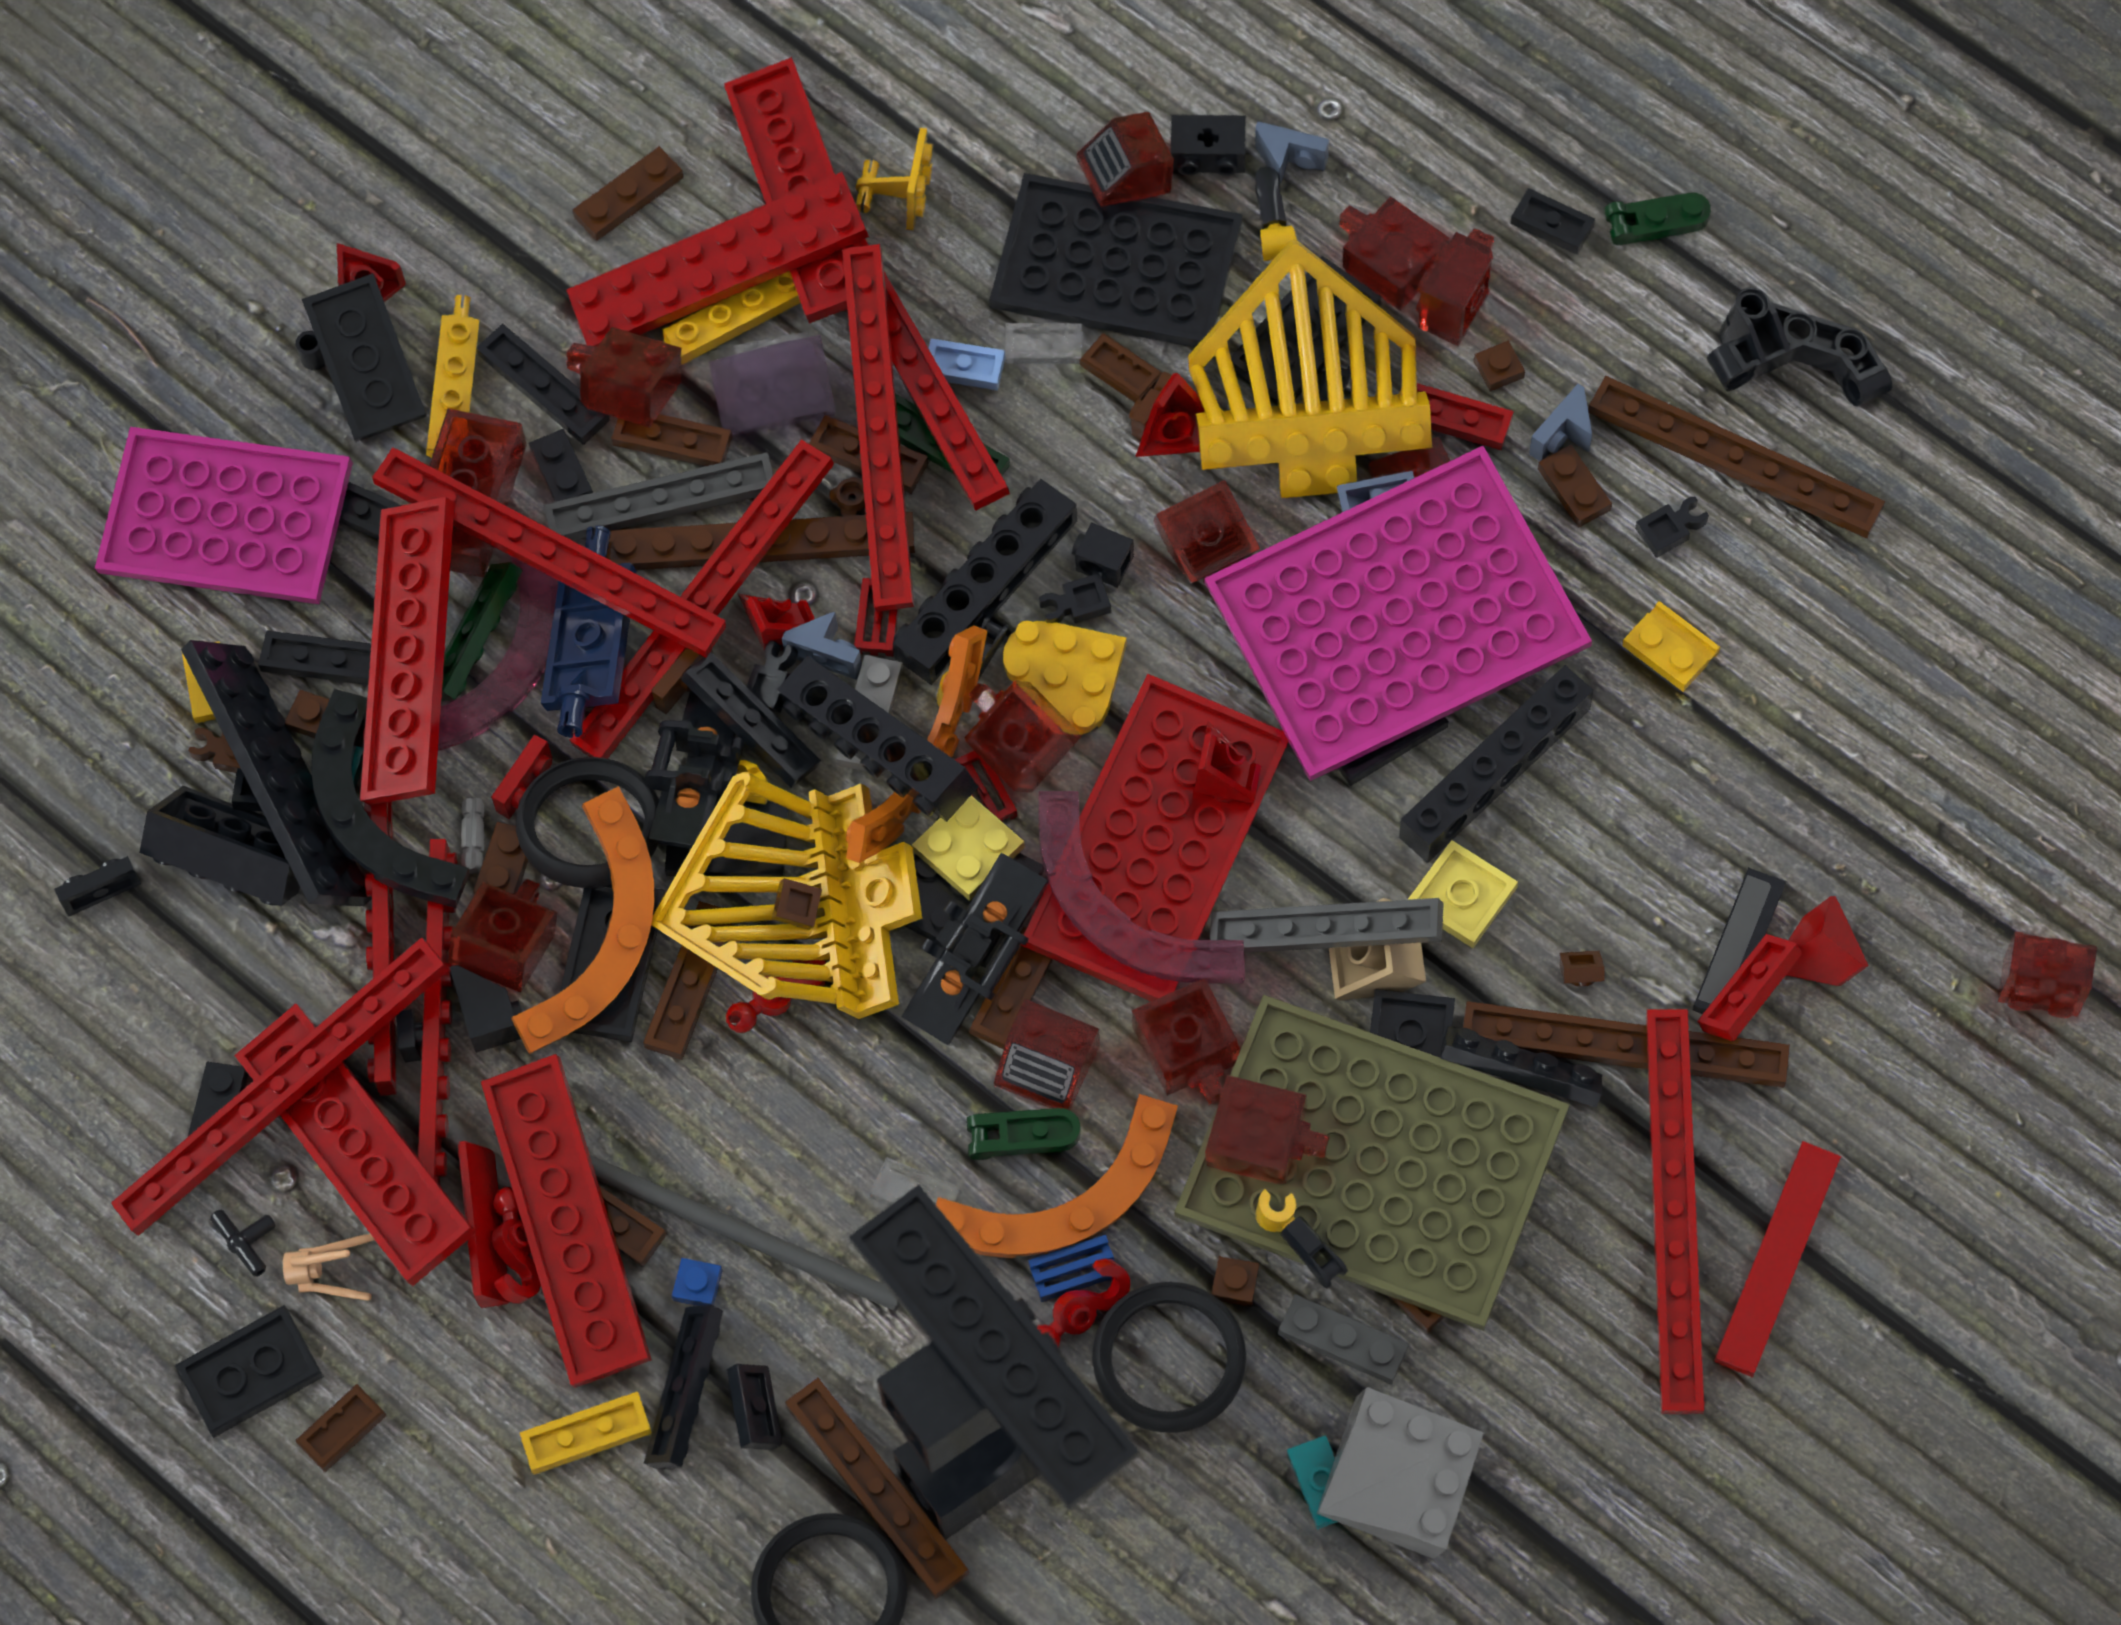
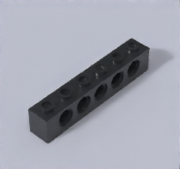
M1041 478L1032 488L1027 487L1019 495L1014 509L1008 515L1003 514L997 519L988 538L984 542H977L972 547L967 556V561L959 570L955 568L947 575L943 582V588L935 597L929 596L922 603L918 616L910 625L906 623L900 627L893 639L895 659L898 662H902L905 667L932 685L950 665L949 646L954 636L972 626L980 627L987 615L992 617L1076 524L1078 521L1077 504ZM1031 521L1040 523V525L1035 528H1027L1024 526V524ZM1008 548L1016 551L1014 554L1007 556L999 553L1003 549ZM980 576H989L992 578L990 581L986 583H979L975 581V579ZM956 603L967 605L965 609L959 611L950 608ZM930 631H940L943 633L937 638L925 636Z
M809 656L776 689L785 701L782 708L790 717L797 722L805 719L809 722L808 727L820 739L826 741L829 737L834 740V746L850 760L854 756L861 760L860 765L871 776L877 779L882 775L888 779L886 781L887 785L902 798L906 794L913 797L912 802L929 817L935 813L947 822L978 788L964 766Z
M1564 665L1401 818L1399 838L1426 863H1429L1451 840L1465 829L1591 709L1594 690Z

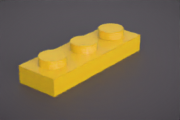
M637 1391L519 1432L531 1471L535 1475L650 1435L652 1431Z

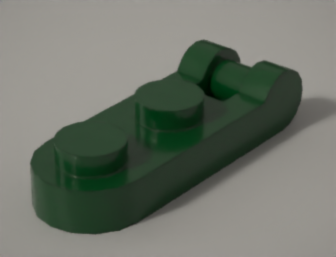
M1688 192L1626 204L1620 201L1612 202L1606 205L1603 210L1606 221L1612 225L1610 230L1612 243L1614 245H1626L1700 231L1709 222L1711 205L1703 195ZM1635 220L1636 225L1630 226L1626 224V221Z
M1064 1108L973 1114L966 1118L967 1131L972 1136V1142L968 1144V1154L972 1160H986L995 1156L1063 1152L1073 1148L1078 1143L1081 1135L1079 1118L1074 1112ZM999 1129L1000 1139L988 1140V1131Z

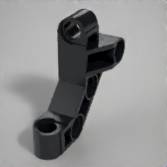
M1750 287L1739 292L1719 330L1722 345L1714 349L1707 356L1708 363L1727 392L1735 390L1747 382L1792 361L1832 372L1848 401L1856 407L1892 390V379L1888 369L1861 331L1772 303L1767 295L1757 288ZM1789 332L1798 333L1802 339L1793 338ZM1841 348L1849 349L1854 356L1846 355Z

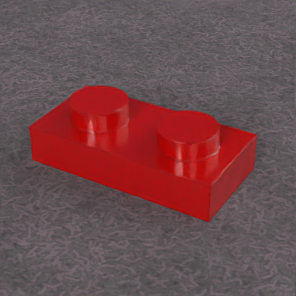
M535 734L491 796L496 812L509 820L516 809L518 810L521 798L528 786L536 777L552 765V755L546 740Z

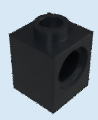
M1091 522L1085 534L1080 533L1077 536L1072 548V554L1075 555L1076 571L1087 576L1099 573L1102 582L1118 588L1134 558V539Z

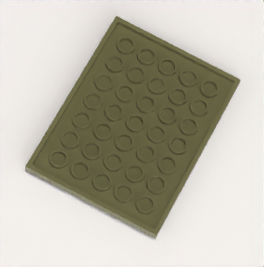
M1263 994L1174 1214L1175 1217L1306 1265L1281 1237L1280 1233L1282 1231H1267L1256 1220L1258 1200L1264 1189L1270 1194V1208L1276 1212L1283 1210L1285 1197L1292 1193L1296 1199L1295 1219L1302 1216L1323 1242L1346 1265L1348 1272L1345 1275L1338 1274L1337 1277L1484 1331L1563 1127L1570 1104ZM1322 1254L1314 1259L1320 1267L1328 1262Z

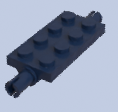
M596 525L595 535H593V526L588 527L586 530L585 547L607 558L608 544L611 537L610 530ZM631 562L618 564L635 574L637 573ZM559 581L540 704L546 711L561 710L557 732L564 737L573 738L574 729L576 737L582 735L586 707L618 704L630 618Z

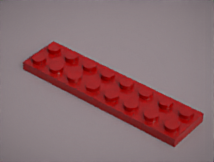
M792 57L724 83L766 204L835 175ZM860 241L845 248L861 246ZM842 249L790 271L809 324L848 309Z
M840 172L566 290L586 345L591 355H595L864 240L869 235L844 174Z
M447 497L381 510L360 801L367 805L435 794L455 503Z
M294 1004L234 1056L254 1081L314 1030L316 1026L298 1004ZM344 1062L340 1063L280 1115L410 1285L414 1286L476 1233Z
M554 1054L481 1081L570 1385L577 1388L651 1361L652 1358L561 1058Z

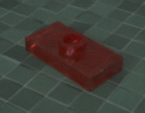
M1438 436L1432 439V448L1393 453L1368 463V470L1372 478L1413 471L1414 478L1451 460Z

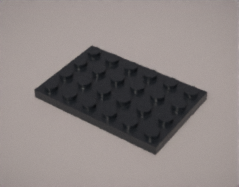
M1024 173L991 291L989 306L990 308L1196 347L1218 322L1243 223V214L1113 189L1103 192L1097 186Z

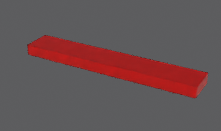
M1802 1141L1715 1357V1363L1752 1378L1754 1377L1840 1161V1155Z

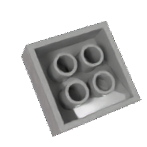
M1366 1387L1355 1397L1317 1514L1435 1559L1447 1549L1484 1432Z

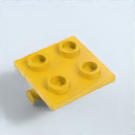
M920 127L910 176L876 178L879 163L873 160L870 171V160L864 161L862 176L857 179L855 186L858 191L856 206L859 212L862 210L864 199V213L870 211L874 194L907 199L906 229L914 230L916 216L923 217L926 204V195L924 194L926 185H930L933 163H931L933 144L927 143V128Z

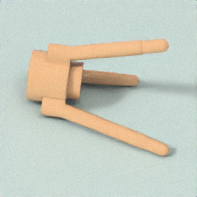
M364 1234L314 1248L299 1249V1251L285 1252L283 1256L285 1282L287 1285L298 1284L299 1293L318 1292L369 1301L372 1299L370 1293L314 1283V1279L321 1278V1262L347 1258L350 1256V1251L346 1250V1248L375 1241L371 1234Z

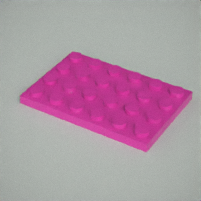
M130 427L95 569L99 574L320 605L353 461L348 456Z

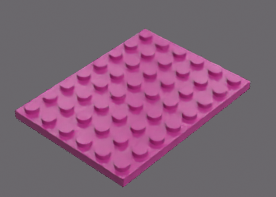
M1484 446L1472 450L1205 578V584L1309 781L1346 765L1592 645L1590 636Z

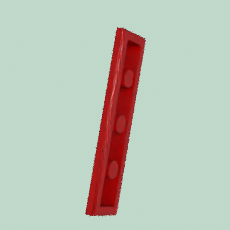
M460 1141L458 1152L465 1219L476 1231L468 1239L473 1296L481 1308L507 1305L510 1302L504 1299L494 1286L495 1280L507 1274V1264L497 1254L492 1243V1232L495 1227L502 1224V1217L496 1213L493 1206L494 1196L499 1191L495 1154L489 1148L468 1141Z

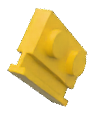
M1660 601L1623 639L1622 644L1624 648L1682 692L1708 666L1710 660L1719 654L1720 650L1719 645Z

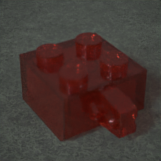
M1391 196L1374 214L1369 213L1366 215L1349 205L1339 216V226L1350 234L1348 236L1349 241L1343 246V268L1351 276L1382 296V299L1399 311L1411 301L1448 261L1450 238Z
M1474 228L1468 236L1455 232L1449 244L1442 243L1435 257V268L1432 273L1425 272L1417 288V292L1421 294L1416 305V311L1419 312L1418 328L1459 347L1490 292L1493 236Z
M612 327L598 347L573 343L567 351V369L580 374V401L587 409L649 428L681 383V347Z
M1015 680L1006 691L1000 690L998 694L987 684L978 683L968 694L982 712L978 715L980 720L964 738L967 744L1013 791L1032 793L1082 737L1075 727L1030 682Z
M526 878L516 894H512L488 883H482L451 933L448 963L463 967L483 978L521 993L555 936L558 912L537 904L540 895L538 892L540 884Z
M2015 931L2003 959L1997 1002L2005 1003L2010 1008L2019 1011H2027L2033 1008L2048 1011L2051 1016L2057 1018L2078 1017L2092 988L2097 947L2095 945H2083L2068 942L2067 940L2044 938Z
M1203 978L1132 1010V1028L1166 1095L1168 1096L1188 1086L1191 1090L1199 1086L1209 1106L1219 1102L1224 1090L1218 1077L1224 1075V1070L1235 1065L1240 1053V1047L1206 979Z
M1227 1075L1205 1150L1206 1163L1208 1167L1276 1184H1286L1293 1159L1302 1160L1303 1154L1324 1158L1329 1143V1136L1310 1130L1311 1123L1304 1121L1307 1110V1095Z

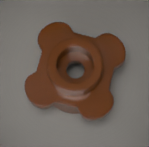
M859 477L845 479L839 483L837 488H833L830 491V500L838 504L841 508L842 516L856 515L857 512L865 508L863 480ZM854 495L856 498L855 500H849V497Z

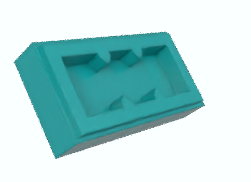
M1326 1435L1287 1449L1289 1461L1316 1529L1318 1530L1337 1523L1335 1520L1317 1514L1335 1460Z

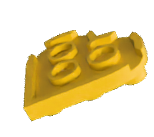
M1023 621L1017 625L1016 631L1010 635L1004 646L1003 667L1008 678L1015 684L1016 689L1032 696V712L1035 715L1036 721L1044 727V731L1047 734L1059 739L1077 740L1080 739V735L1091 732L1095 727H1101L1109 712L1127 645V638L1056 622Z

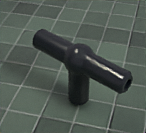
M224 1210L215 1211L211 1215L210 1220L227 1241L228 1250L233 1254H237L253 1276L262 1275L266 1270V1265L250 1244L273 1230L276 1226L274 1220L270 1215H264L240 1232Z

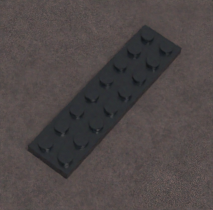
M190 640L181 651L308 903L364 907L372 899V896L367 897L365 876L359 870L356 862H352L342 852L328 833L316 804L312 775L301 756L300 748L294 742L285 725L286 722L283 715L278 711L270 695L268 685L263 681L254 663L252 654L243 645Z
M919 1184L849 1236L853 1247L1068 1510H1071L1140 1456L1139 1449Z

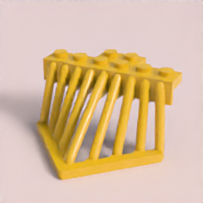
M1291 240L1187 356L1190 376L1205 410V413H1196L1202 470L1278 463L1281 498L1338 493L1337 485L1357 482L1356 455L1432 448L1430 403L1425 391L1417 392L1416 340L1414 334L1298 240ZM1305 271L1316 279L1328 401H1320ZM1288 273H1290L1301 367L1303 403L1299 404L1295 403L1279 297V283ZM1333 294L1346 303L1345 317L1351 371V399H1344ZM1264 300L1277 380L1278 406H1271L1252 316V313ZM1361 316L1374 326L1373 340L1377 387L1375 396L1368 397ZM1239 327L1255 408H1246L1227 343ZM1389 339L1399 346L1401 351L1402 388L1399 394H1392ZM1214 356L1218 364L1230 410L1223 411L1220 408L1204 370L1206 364Z
M742 772L733 776L653 914L651 925L755 993L769 1000L775 997H785L836 1004L838 1010L857 1019L899 1005L889 931L922 919L911 845L901 842L881 850L861 863L846 858L848 848L846 833L852 821L872 811L870 788L860 783L830 796L814 789L809 791L810 801H807L748 772ZM752 792L811 819L813 824H800L753 810L743 805ZM742 822L813 843L816 847L798 851L726 842L723 839L732 824ZM718 857L816 869L799 877L704 875L711 860ZM784 878L822 889L816 915L819 918L815 920L814 927L810 930L790 924L710 926L715 924L773 920L772 915L775 904L700 910L684 909L691 895L701 891L777 893L779 883ZM687 926H699V927H696V928H694V929H690V928L687 927ZM823 939L815 944L737 943L746 941ZM720 942H728L722 945L721 947H718L714 944ZM739 959H754V960H752V961L748 962L747 964H745V963H743L742 961H740ZM771 960H830V961L827 962V963L824 964V965H814V964L781 962V961H771ZM774 977L833 982L831 987L780 981Z

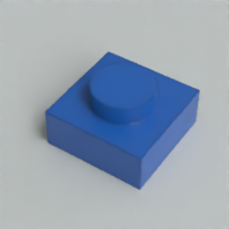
M681 1258L672 1292L673 1301L695 1306H714L723 1272L721 1265Z

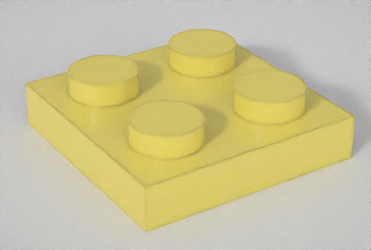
M971 795L947 822L939 818L912 844V848L915 854L970 901L976 895L1001 852L1013 859L1025 848L1024 840Z
M1451 840L1408 900L1439 898L1444 903L1442 929L1471 948H1474L1517 889L1518 881Z

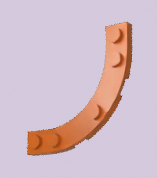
M972 626L956 634L950 643L949 656L951 661L949 672L945 676L942 685L944 694L935 722L927 738V741L951 758L960 740L954 733L962 712H970L982 664L987 630L977 626ZM894 792L880 806L852 821L846 833V842L848 843L846 858L861 863L885 849L904 832L903 823L912 812L917 814L921 812L912 802L914 798L908 794L902 798Z
M619 786L582 804V808L604 850L611 874L613 909L607 933L595 959L575 982L550 999L511 1018L529 1055L573 1033L600 1014L629 981L647 944L654 909L652 864L644 836Z
M1139 1094L1124 1144L1109 1170L1086 1192L1058 1207L1028 1214H1003L980 1210L938 1197L936 1205L975 1253L979 1255L1000 1258H1016V1256H1030L1043 1253L1045 1255L1090 1240L1123 1217L1148 1187L1164 1154L1178 1105Z

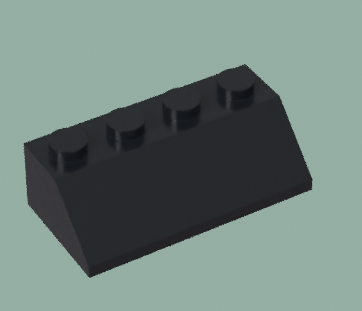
M186 786L180 787L147 811L139 853L152 857L156 863L181 868L188 871L195 878L210 879L223 884L230 891L244 892L255 896L267 905L282 906L298 894L301 887L265 816L253 811L233 810L231 803Z

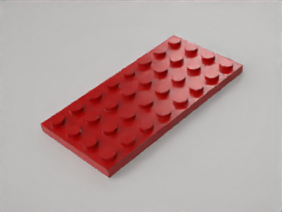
M1147 673L1027 926L1024 936L1029 938L1026 945L1021 944V946L1168 1009L1288 747L1289 741L1284 732ZM1208 721L1242 755L1247 756L1246 759L1261 766L1254 802L1246 803L1193 792Z

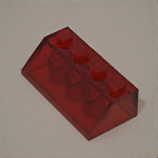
M448 408L429 466L508 506L527 447L522 424ZM453 526L450 571L484 578L494 547Z

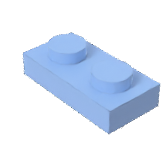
M930 339L928 349L947 382L998 390L1005 362V350Z

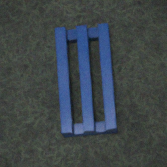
M1106 1235L1028 1260L1041 1302L1059 1297L1068 1291L1080 1290L1112 1279L1111 1276H1101L1097 1271L1048 1287L1044 1285L1046 1281L1092 1267L1096 1260H1114ZM1098 1250L1102 1251L1101 1253L1053 1269L1040 1272V1269L1058 1263H1062Z

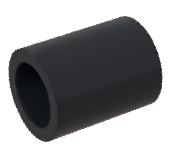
M314 331L302 332L296 338L295 345L303 366L309 370L321 369L326 363Z

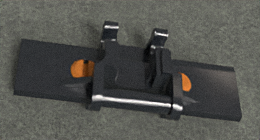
M693 691L689 693L682 721L664 720L659 725L658 734L660 739L652 768L646 772L644 783L647 787L662 791L650 831L649 843L691 849L730 780L737 774L744 748L743 740L741 738H734L735 733ZM676 742V751L686 752L688 757L686 764L679 765L677 771H668L669 761Z
M1001 852L968 908L965 910L949 900L943 910L948 914L949 918L936 940L926 938L920 948L935 957L936 960L901 1017L949 1046L978 997L982 995L992 1001L995 996L993 990L1021 944L1026 945L1029 938L1019 933V930L1049 881ZM998 934L1007 935L1006 940L979 983L975 982L973 975L987 955Z

